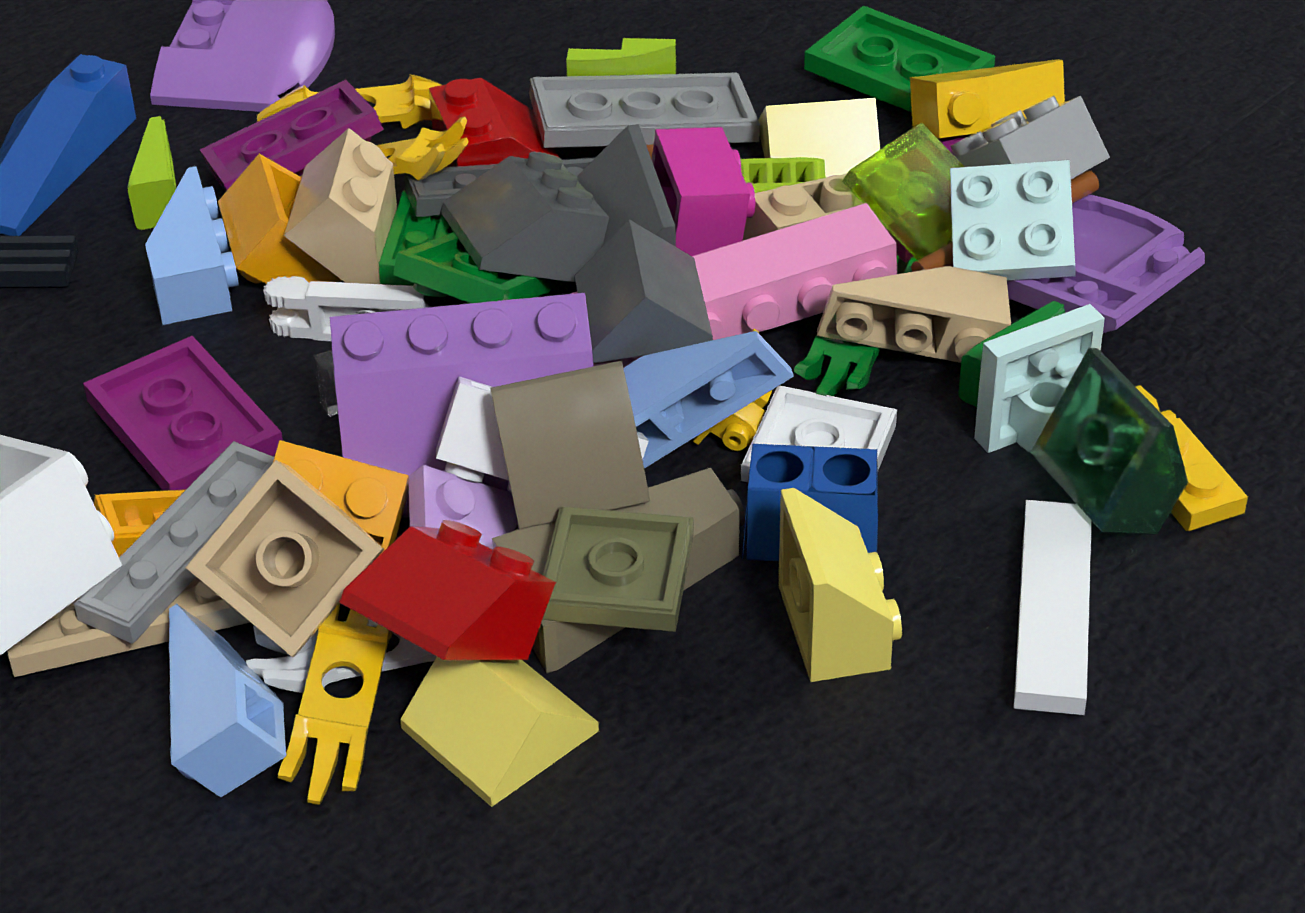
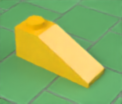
M1057 59L910 77L913 132L936 138L975 134L979 131L984 132L991 128L992 123L1019 110L1022 111L1026 119L1023 110L1051 96H1055L1058 104H1062L1065 102L1063 60Z

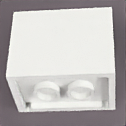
M0 435V655L122 566L112 544L114 531L108 520L96 510L85 487L88 484V477L81 463L67 451Z

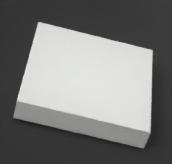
M777 386L741 464V481L749 482L752 444L877 449V466L879 470L896 427L897 410L829 395L823 396L810 391Z

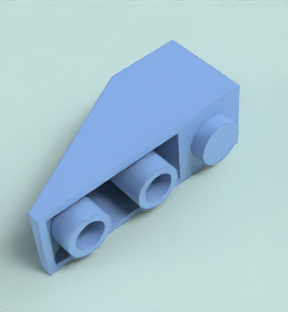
M189 167L145 244L163 325L232 311L228 288L239 286L232 252H229L225 227L222 218L219 217L213 186L202 188L197 167Z
M178 604L169 608L171 764L186 778L196 780L219 797H223L286 757L283 702L247 666L242 657L222 636Z

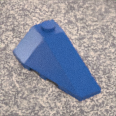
M80 54L16 115L0 149L1 234L20 236L136 119L125 64L103 60L93 55L86 56Z

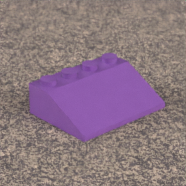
M585 293L329 317L343 457L406 475L412 474L422 465L446 472L447 462L436 458V447L458 376L496 387L594 366ZM485 473L482 482H479L510 492L507 490L509 480ZM409 494L402 518L410 517Z

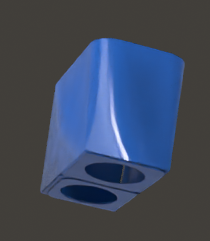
M752 444L744 530L745 542L747 520V560L779 561L781 490L789 488L799 490L858 526L867 552H877V449Z

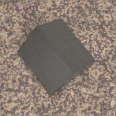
M630 219L575 275L577 293H585L593 363L649 355L713 340L694 257Z

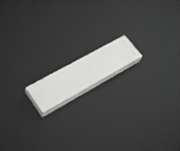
M1026 500L1014 709L1084 715L1087 700L1092 505Z

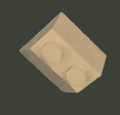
M348 128L305 166L284 236L345 283L380 284L379 261L397 210L393 163L385 157L379 147L369 141H365Z
M275 460L185 568L291 657H295L339 604L344 588L381 554L384 548L342 509L290 466Z

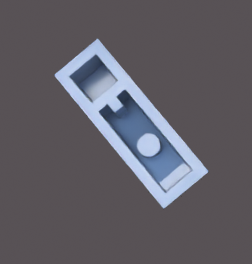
M757 331L644 355L624 367L636 430L643 433L649 441L642 460L644 468L794 377L791 367Z

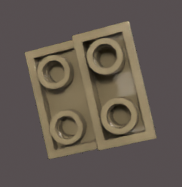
M621 361L490 388L519 529L557 521L560 506L612 510L650 502L635 420Z

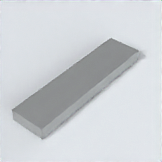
M233 441L119 558L122 566L84 593L74 603L78 621L133 644L195 579V575L185 567L272 465L274 457Z

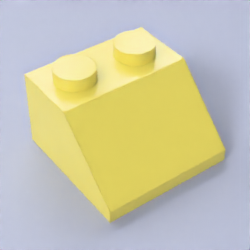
M795 488L782 489L780 501L779 589L810 682L890 670L892 642L901 639L902 623L896 601L894 599L885 600L882 592L884 576L878 553L867 552L858 526Z

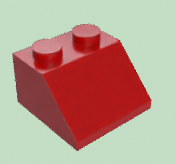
M483 78L471 80L456 79L445 85L429 88L433 131L444 132L460 117L465 116L467 119L460 139L467 137L469 143L460 155L446 167L498 164L509 156L528 159L530 152L547 153L559 158L554 147H543L534 111Z
M442 520L440 528L410 526L344 588L339 603L442 660H528L556 582L531 570L534 560L529 556L499 546L494 547L492 550L479 543L482 534L476 529L455 521Z

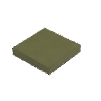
M560 506L543 576L555 581L556 584L542 620L676 632L694 536V517Z

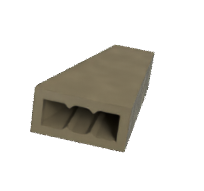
M712 468L649 487L650 502L610 510L694 517V536L684 590L739 556V527L745 524L743 505L733 489H725ZM556 521L522 528L492 538L493 549L496 546L505 547L529 556L534 560L531 570L543 575ZM542 620L532 649L547 674L564 667L625 627Z

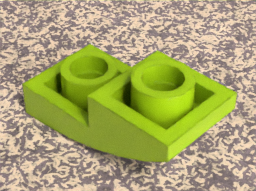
M623 38L621 50L568 49L566 59L567 76L676 74V39Z

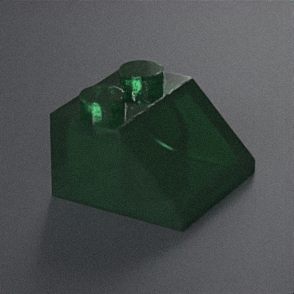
M1088 348L1030 453L1101 532L1158 534L1188 484L1174 426L1098 348Z

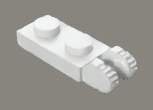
M278 276V278H272L270 282H267L263 290L267 304L277 307V310L272 311V314L269 315L271 330H273V333H277L278 336H290V338L331 341L329 317L430 307L428 295L415 291L413 286L320 281H311L309 283L304 277L291 276L287 278L286 276Z

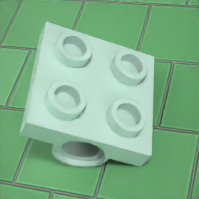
M1070 160L950 168L953 267L1007 277V281L1076 276Z
M1091 304L983 343L974 439L987 453L1016 442L1028 452L1037 455L1050 456L1068 449L1072 442L1074 421L1092 414L1105 317Z

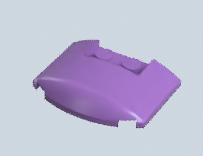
M192 0V4L170 47L161 46L150 94L152 105L261 112L281 99L278 95L288 89L295 90L303 85L308 88L325 67L334 45L335 23L333 11L327 0Z
M1088 195L1072 204L1076 276L1008 280L1009 300L1017 301L1035 309H1040L1048 303L1056 301L1064 304L1065 313L1091 304L1105 317L1103 333L1117 330L1204 265L1205 253L1200 247L1190 253L1183 246L1184 232L1149 212L1111 199ZM952 233L928 248L929 254L953 242Z

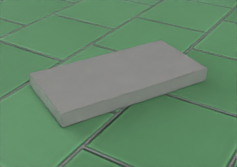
M737 73L530 78L529 96L544 148L608 146L626 126L639 124L646 145L654 144L655 129L722 127L729 143L759 142L760 123L741 78Z

